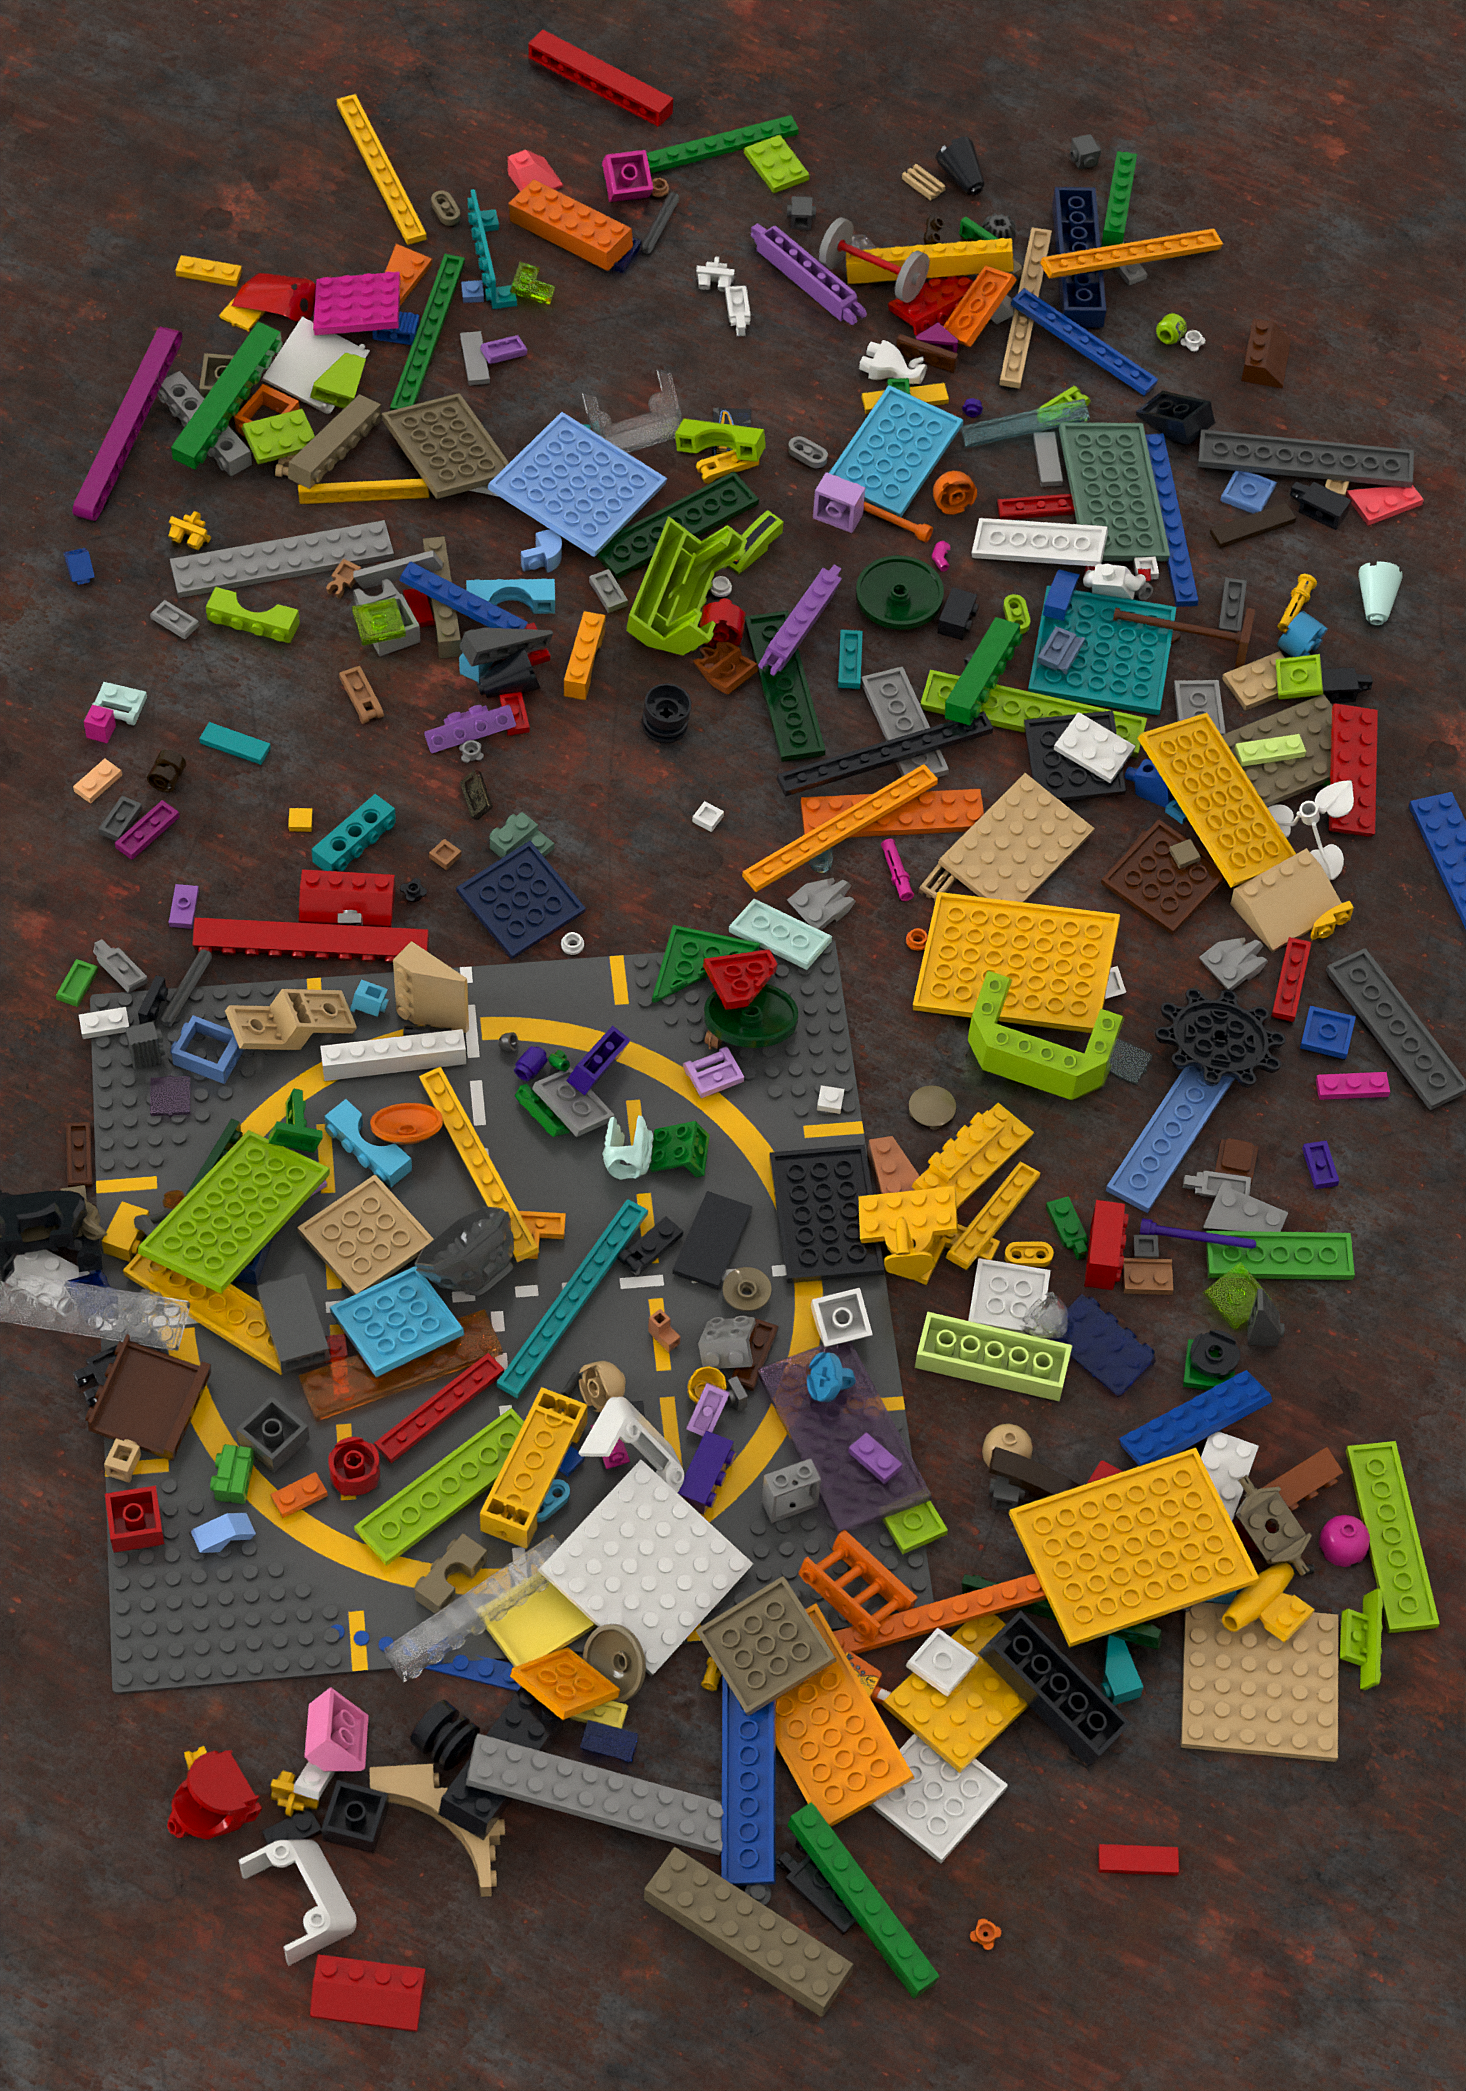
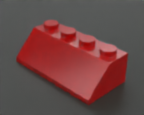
M302 870L299 895V923L338 925V913H343L344 910H356L357 913L362 914L363 926L392 928L396 891L395 875Z
M318 1954L313 1979L310 2018L417 2032L426 1985V1970L423 1968Z

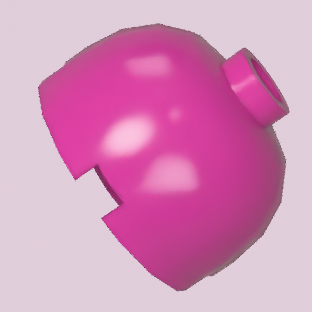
M1339 1515L1328 1520L1319 1535L1318 1544L1319 1548L1321 1546L1326 1560L1337 1566L1350 1567L1351 1564L1363 1561L1367 1555L1370 1535L1368 1528L1361 1520L1354 1516Z

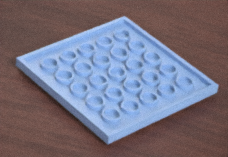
M561 412L489 483L488 490L595 557L666 484L667 478Z

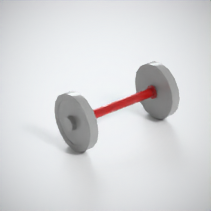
M840 217L830 225L819 250V261L824 267L829 269L836 268L842 262L847 252L897 274L898 277L895 285L897 299L908 303L918 295L929 270V257L927 254L917 250L906 259L902 267H899L852 246L853 224L851 221Z

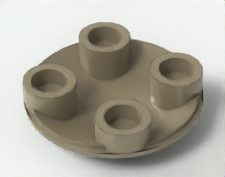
M939 1086L921 1087L912 1094L909 1100L910 1116L917 1122L934 1130L940 1129L942 1125L948 1123L956 1112L954 1097L946 1089Z

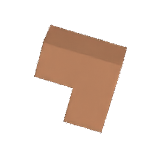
M659 1309L649 1317L648 1332L669 1353L680 1344L681 1336L670 1326L671 1319Z

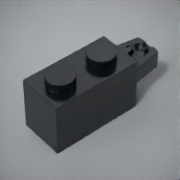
M1295 482L1290 491V496L1300 502L1299 513L1334 530L1338 529L1348 515L1351 500L1315 482L1311 486Z
M1321 668L1323 694L1330 703L1356 702L1358 693L1371 690L1372 676L1357 674L1355 668Z

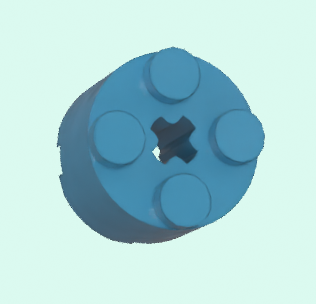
M1301 611L1289 624L1286 634H1282L1277 646L1291 657L1310 655L1308 652L1319 647L1323 641L1321 638L1328 628L1308 613Z

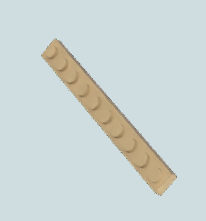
M1032 227L1018 293L1025 288L1039 298L1044 269L1040 262L1043 257L1048 255L1051 230ZM1016 308L1014 310L999 385L1020 389L1034 321Z

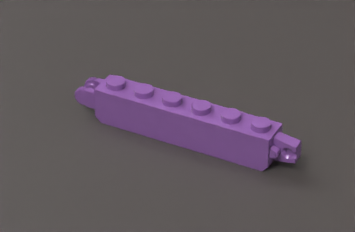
M757 223L751 227V237L757 244V251L838 320H845L849 324L854 325L857 323L856 316L860 317V319L866 317L867 312L857 302L856 293L777 226H772L766 230Z
M833 565L829 571L822 568L767 646L763 658L758 665L759 668L763 669L766 664L772 666L770 674L773 676L776 675L778 670L780 672L783 670L833 598L842 579L838 577L841 571L840 567Z

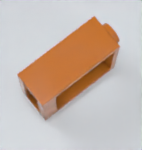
M262 384L234 417L235 428L240 435L245 436L242 425L252 422L250 420L251 417L262 405L280 414L299 410V401Z

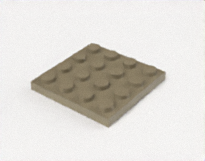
M784 1576L695 1630L747 1716H750L837 1661Z

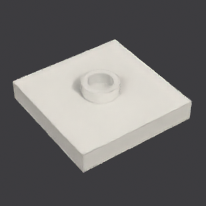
M937 1628L910 1658L906 1667L948 1697L977 1664L979 1658Z

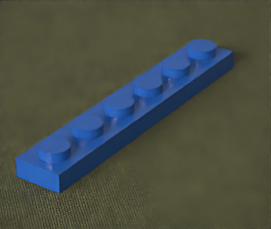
M411 561L400 576L399 581L489 628L526 629L528 624L527 621Z

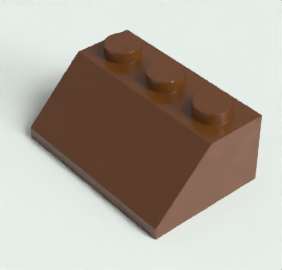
M1253 318L1241 378L1242 382L1283 388L1291 339L1274 322Z

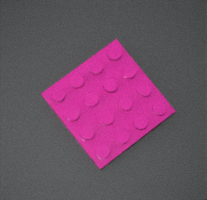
M400 272L367 273L356 276L345 275L343 277L316 279L314 335L399 328Z

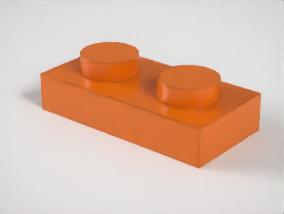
M314 1472L270 1495L283 1519L327 1497L328 1493L319 1476Z

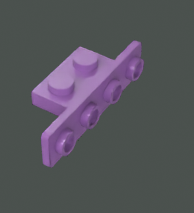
M476 705L469 708L467 712L449 714L448 718L444 719L445 725L425 731L424 734L430 752L435 753L463 744L469 740H475L516 726L510 705L488 711L487 706Z

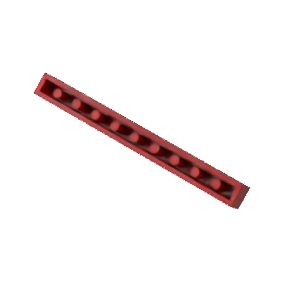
M194 918L192 945L195 950H198V953L204 949L211 952V954L212 951H222L221 953L224 955H235L236 952H245L247 956H259V953H268L269 957L278 958L282 957V954H290L292 958L304 959L306 955L315 956V959L319 960L338 957V960L352 961V958H362L361 961L375 962L376 959H385L386 963H393V959L411 941L428 952L429 931L428 929Z

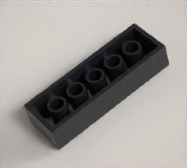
M1022 1611L1014 1616L978 1653L1088 1766L1132 1724Z
M520 1687L486 1736L546 1752L563 1728L564 1720L556 1716L555 1713L538 1701L526 1689ZM470 1757L442 1796L438 1815L484 1840L513 1798L466 1785L471 1761Z

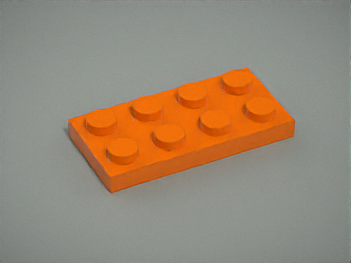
M984 266L943 327L958 339L959 344L971 347L1016 282L1015 276Z

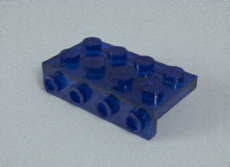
M1081 1294L1045 1333L1053 1341L1072 1345L1070 1356L1119 1398L1150 1364L1153 1365L1156 1362L1155 1351L1146 1343L1141 1345L1136 1340L1137 1336L1129 1328L1123 1329L1117 1324L1119 1322L1113 1314L1110 1312L1105 1314L1099 1309L1101 1305L1093 1297L1089 1296L1087 1298Z

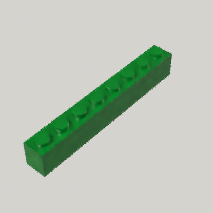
M257 322L172 445L173 460L196 470L200 463L202 464L205 461L209 449L216 445L220 433L227 429L231 417L238 413L242 401L249 397L252 386L259 382L263 370L270 366L274 354L279 353L283 342L281 341L280 331Z
M813 1802L793 1814L787 1826L912 1998H917L935 1985L940 1976Z

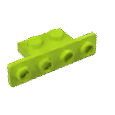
M1378 1588L1363 1596V1614L1348 1608L1342 1611L1340 1659L1361 1666L1360 1689L1362 1690L1378 1685L1381 1678L1383 1591Z

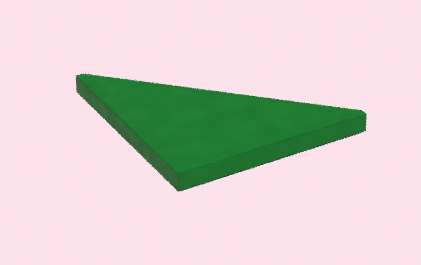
M673 925L653 992L652 1002L656 1003L707 977L708 975L703 967L705 958L759 951L760 943Z

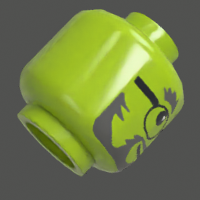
M1174 313L1166 315L1156 327L1158 338L1168 345L1179 342L1187 331L1185 320Z

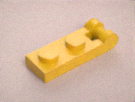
M731 450L697 462L696 468L699 473H702L704 483L710 484L715 479L732 472L736 473L759 465V460L755 462L737 459L735 451Z

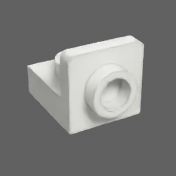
M1118 966L1110 970L1105 999L1126 993Z

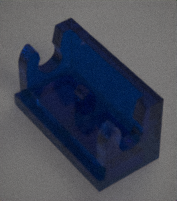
M588 1720L580 1749L631 1763L639 1741L638 1733Z

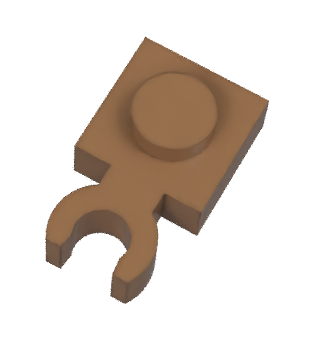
M343 558L331 575L335 581L328 583L326 587L327 592L331 594L334 589H338L335 594L340 599L344 595L345 586L352 588L356 580L353 578L354 571L362 568Z

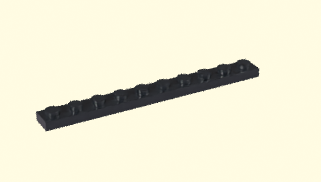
M983 711L980 712L978 718H974L971 725L956 721L943 723L777 774V781L786 797L992 734L993 726Z

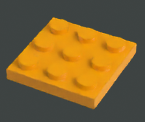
M569 1647L514 1667L510 1675L521 1687L526 1689L562 1720L618 1698L620 1692L617 1686Z

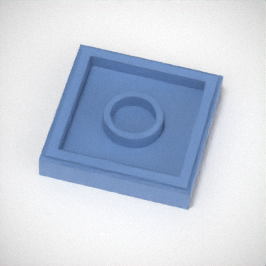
M1235 471L1220 501L1254 514L1264 510L1277 482L1251 472Z

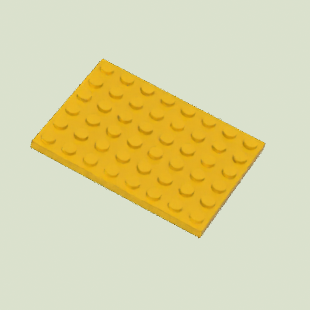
M937 892L914 996L913 1010L972 1018L987 971H991L1012 979L999 1021L1092 1033L1099 1011L1104 1007L1120 923V914Z
M1196 1448L1010 1509L1009 1516L1069 1647L1256 1584L1259 1581V1576Z

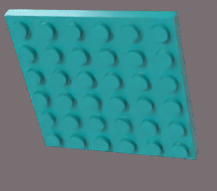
M1047 586L1028 692L1069 701L1159 715L1173 630L1120 619L1113 621L1115 608H1120V611L1175 621L1177 607L1075 590L1069 610H1067L1065 619L1062 621L1043 616L1044 605L1051 586ZM1056 626L1076 634V637L1085 638L1084 645L1067 674H1064L1062 670L1058 669L1056 671L1037 663L1040 652Z

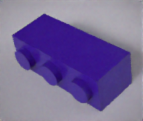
M612 1025L576 1065L566 1081L583 1095H586L621 1056L631 1039Z
M705 1431L684 1476L683 1484L678 1491V1494L702 1515L705 1514L708 1507H713L717 1496L714 1492L717 1486L722 1487L726 1478L725 1468L727 1465H732L736 1452L733 1451L734 1441L709 1431Z

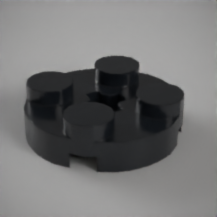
M1210 1330L1209 1333H1204L1203 1335L1201 1333L1194 1339L1190 1349V1363L1194 1369L1207 1377L1220 1380L1225 1379L1236 1369L1240 1359V1349L1238 1350L1235 1344L1236 1341L1230 1334L1221 1330ZM1214 1350H1218V1355L1221 1357L1213 1358L1211 1357L1209 1352H1214Z

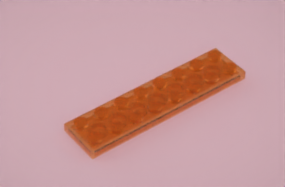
M485 1309L457 1319L463 1328V1336L378 1377H375L360 1354L299 1375L300 1384L315 1420L325 1419L472 1366L487 1353L493 1358L502 1355L503 1349Z

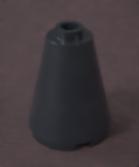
M969 137L956 138L951 141L952 145L949 147L944 145L937 152L935 158L942 169L966 194L978 195L982 192L985 183L974 144Z
M525 648L519 649L479 677L480 682L476 683L481 696L485 694L487 698L540 689Z

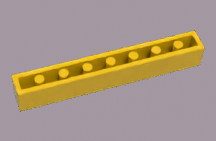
M1012 238L863 250L899 267H902L906 259L917 250L923 252L929 257V270L926 278L980 274L984 266L1003 272L1014 271ZM846 252L848 284L897 280V274Z

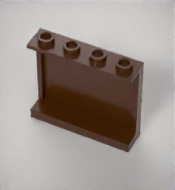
M126 1334L124 1341H119L116 1347L115 1355L117 1357L114 1364L109 1363L105 1373L107 1379L104 1386L100 1385L95 1395L97 1402L87 1412L85 1421H88V1431L112 1440L116 1438L123 1441L126 1439L131 1440L140 1446V1450L174 1461L211 1375V1364L201 1361L200 1366L131 1342L130 1335Z

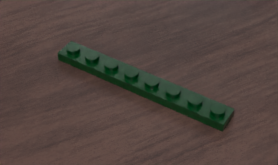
M964 1574L961 1582L962 1592L965 1594L1003 1582L995 1583L979 1575L970 1576ZM1048 1599L1014 1608L1057 1621ZM1139 1623L1107 1634V1636L1110 1635L1159 1650L1162 1641L1161 1629L1148 1623Z

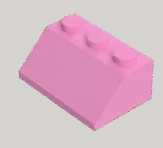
M330 1687L309 1704L304 1757L323 1771H362L365 1769L369 1715Z

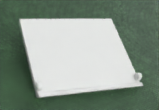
M302 317L262 380L312 407L330 414L335 405L310 398L314 382L345 352L366 358L370 350H366L364 344L358 346L337 334L314 335V322Z

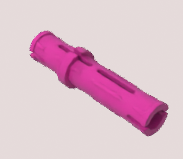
M886 839L881 843V848L892 874V884L896 886L900 900L909 901L914 897L909 884V874L904 870L895 841L893 839Z

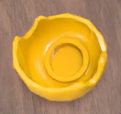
M711 1366L697 1369L691 1376L687 1385V1393L695 1404L698 1403L706 1383H710L723 1390L727 1389L725 1376L719 1369Z

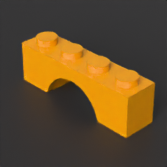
M583 612L564 678V696L586 700L591 683L597 649L601 648L605 634V615Z

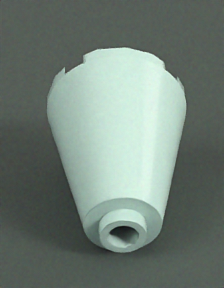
M1381 561L1377 562V565L1374 566L1366 563L1359 569V581L1366 619L1373 625H1382L1388 620L1402 580L1403 572L1399 571L1400 567L1392 563Z

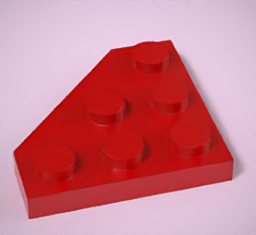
M770 949L705 958L703 967L727 1010L749 1006L777 971V962Z

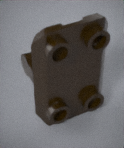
M929 216L927 218V227L923 238L925 245L974 241L972 238L965 239L945 226L941 217L933 218Z

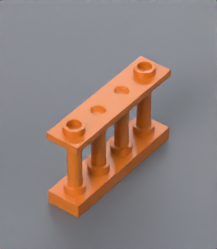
M843 1530L838 1534L832 1547L834 1552L817 1564L809 1557L805 1558L798 1575L849 1621L861 1635L865 1636L870 1642H873L881 1627L879 1622L895 1610L900 1613L913 1609L918 1597L846 1530ZM842 1559L852 1569L836 1581H833L824 1571ZM858 1576H861L870 1586L852 1598L842 1588ZM876 1593H879L888 1603L873 1615H870L861 1605Z

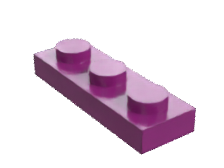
M161 800L115 842V848L133 860L180 817L179 812Z

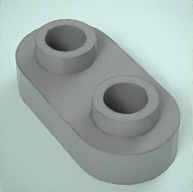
M801 436L794 437L789 441L788 451L792 457L812 468H821L826 465L828 453L821 446Z

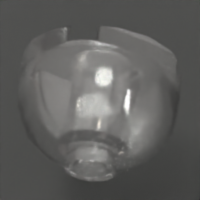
M1048 1292L1045 1294L1048 1297L1043 1302L1038 1299L1029 1308L1022 1319L1025 1325H1020V1328L1027 1335L1052 1340L1055 1337L1060 1338L1066 1332L1069 1312L1067 1306L1056 1294Z

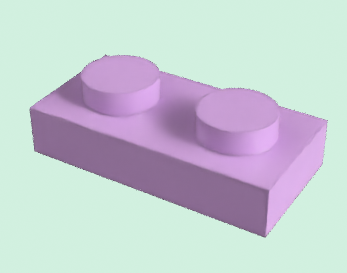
M706 1383L686 1429L701 1436L704 1435L705 1431L712 1433L730 1392Z

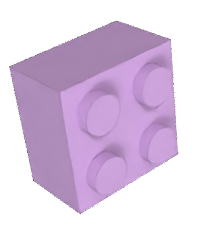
M825 473L815 490L813 518L853 533L863 516L865 487L842 479L839 476Z

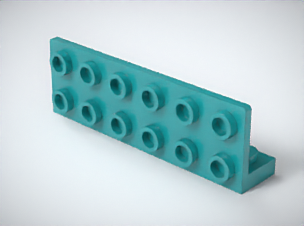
M473 189L471 190V198H467L468 209L471 210V212H468L469 225H473L471 228L472 239L477 241L475 243L476 255L480 256L478 258L479 269L484 271L482 273L483 286L487 287L485 289L486 300L491 302L492 309L517 306L513 285L496 287L495 274L485 236L487 231L499 230L496 209L480 211L476 192Z

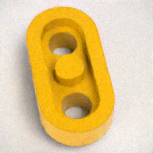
M1013 1242L1006 1247L1004 1259L1006 1263L1042 1268L1052 1262L1054 1252L1052 1247L1046 1242ZM1017 1255V1256H1019L1020 1258H1019V1259H1015V1258H1013L1012 1256ZM1042 1255L1044 1258L1039 1259L1037 1256Z

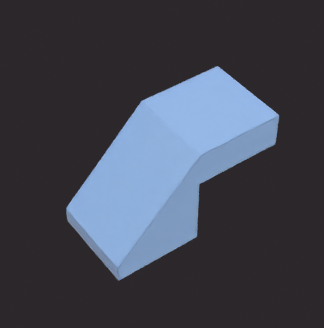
M227 1513L191 1531L200 1553L221 1552L231 1540H251L256 1534L247 1513Z

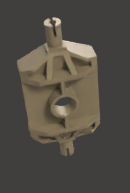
M1248 1475L1239 1479L1238 1482L1247 1494L1244 1495L1246 1498L1238 1508L1236 1516L1268 1564L1293 1563L1300 1576L1310 1571L1302 1558H1300L1302 1557L1300 1554H1302L1309 1542L1311 1534H1305L1278 1493L1281 1490L1280 1487L1257 1489L1248 1478ZM1267 1520L1275 1523L1276 1531L1274 1534L1266 1530L1265 1523Z

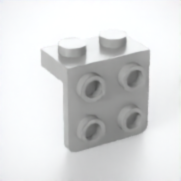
M738 1316L730 1319L716 1317L709 1320L698 1342L702 1366H711L717 1369L751 1367L753 1359L749 1338L756 1324L755 1318Z

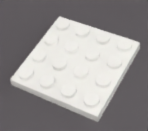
M913 1734L899 1751L915 1779L875 1801L870 1806L939 1863H942L1004 1793L1008 1784L976 1759L959 1773L916 1734Z

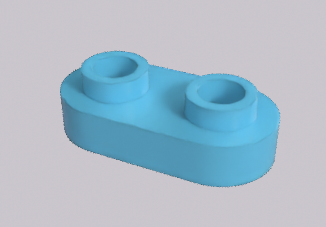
M560 1479L553 1480L540 1508L543 1512L537 1514V1522L547 1520L569 1501L570 1487L565 1481ZM555 1493H560L562 1496L554 1497L553 1495Z

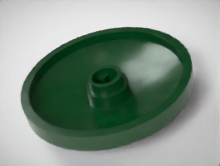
M893 555L877 559L863 569L857 580L856 600L860 610L871 621L886 628L907 630L925 625L938 614L943 603L944 588L941 578L931 566L913 557Z
M766 984L749 1006L726 1010L715 990L705 1002L704 1021L709 1031L724 1042L748 1048L768 1047L786 1040L794 1033L798 1024V1007L792 997L786 992Z

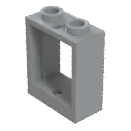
M811 1458L764 1475L762 1504L771 1523L818 1506L821 1479ZM790 1504H794L795 1507L791 1508Z

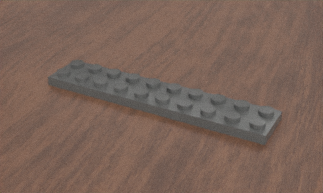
M1201 429L1198 467L1412 488L1414 450Z

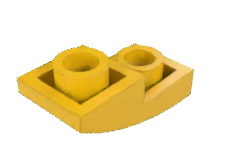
M1347 901L1339 904L1320 916L1313 925L1311 939L1327 938L1333 934L1336 924L1343 925L1350 921L1354 908L1351 902Z

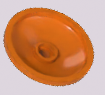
M401 1103L385 1107L376 1112L370 1120L371 1131L377 1137L398 1145H411L427 1140L434 1136L443 1125L442 1114L436 1108L420 1103Z

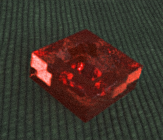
M345 1334L325 1336L329 1347L330 1360L324 1363L348 1360Z

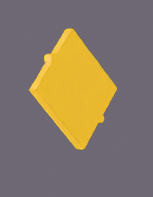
M233 299L219 316L221 319L232 323V326H238L249 332L266 311L231 306L234 301Z

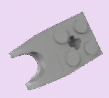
M389 579L381 581L383 592L378 596H368L359 588L353 590L355 604L362 625L379 656L420 642V626L404 596L398 592Z

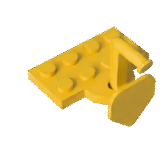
M955 1186L859 1196L861 1243L885 1241L888 1250L892 1253V1255L884 1259L886 1271L908 1279H918L935 1267L933 1255L928 1253L934 1236L958 1233Z

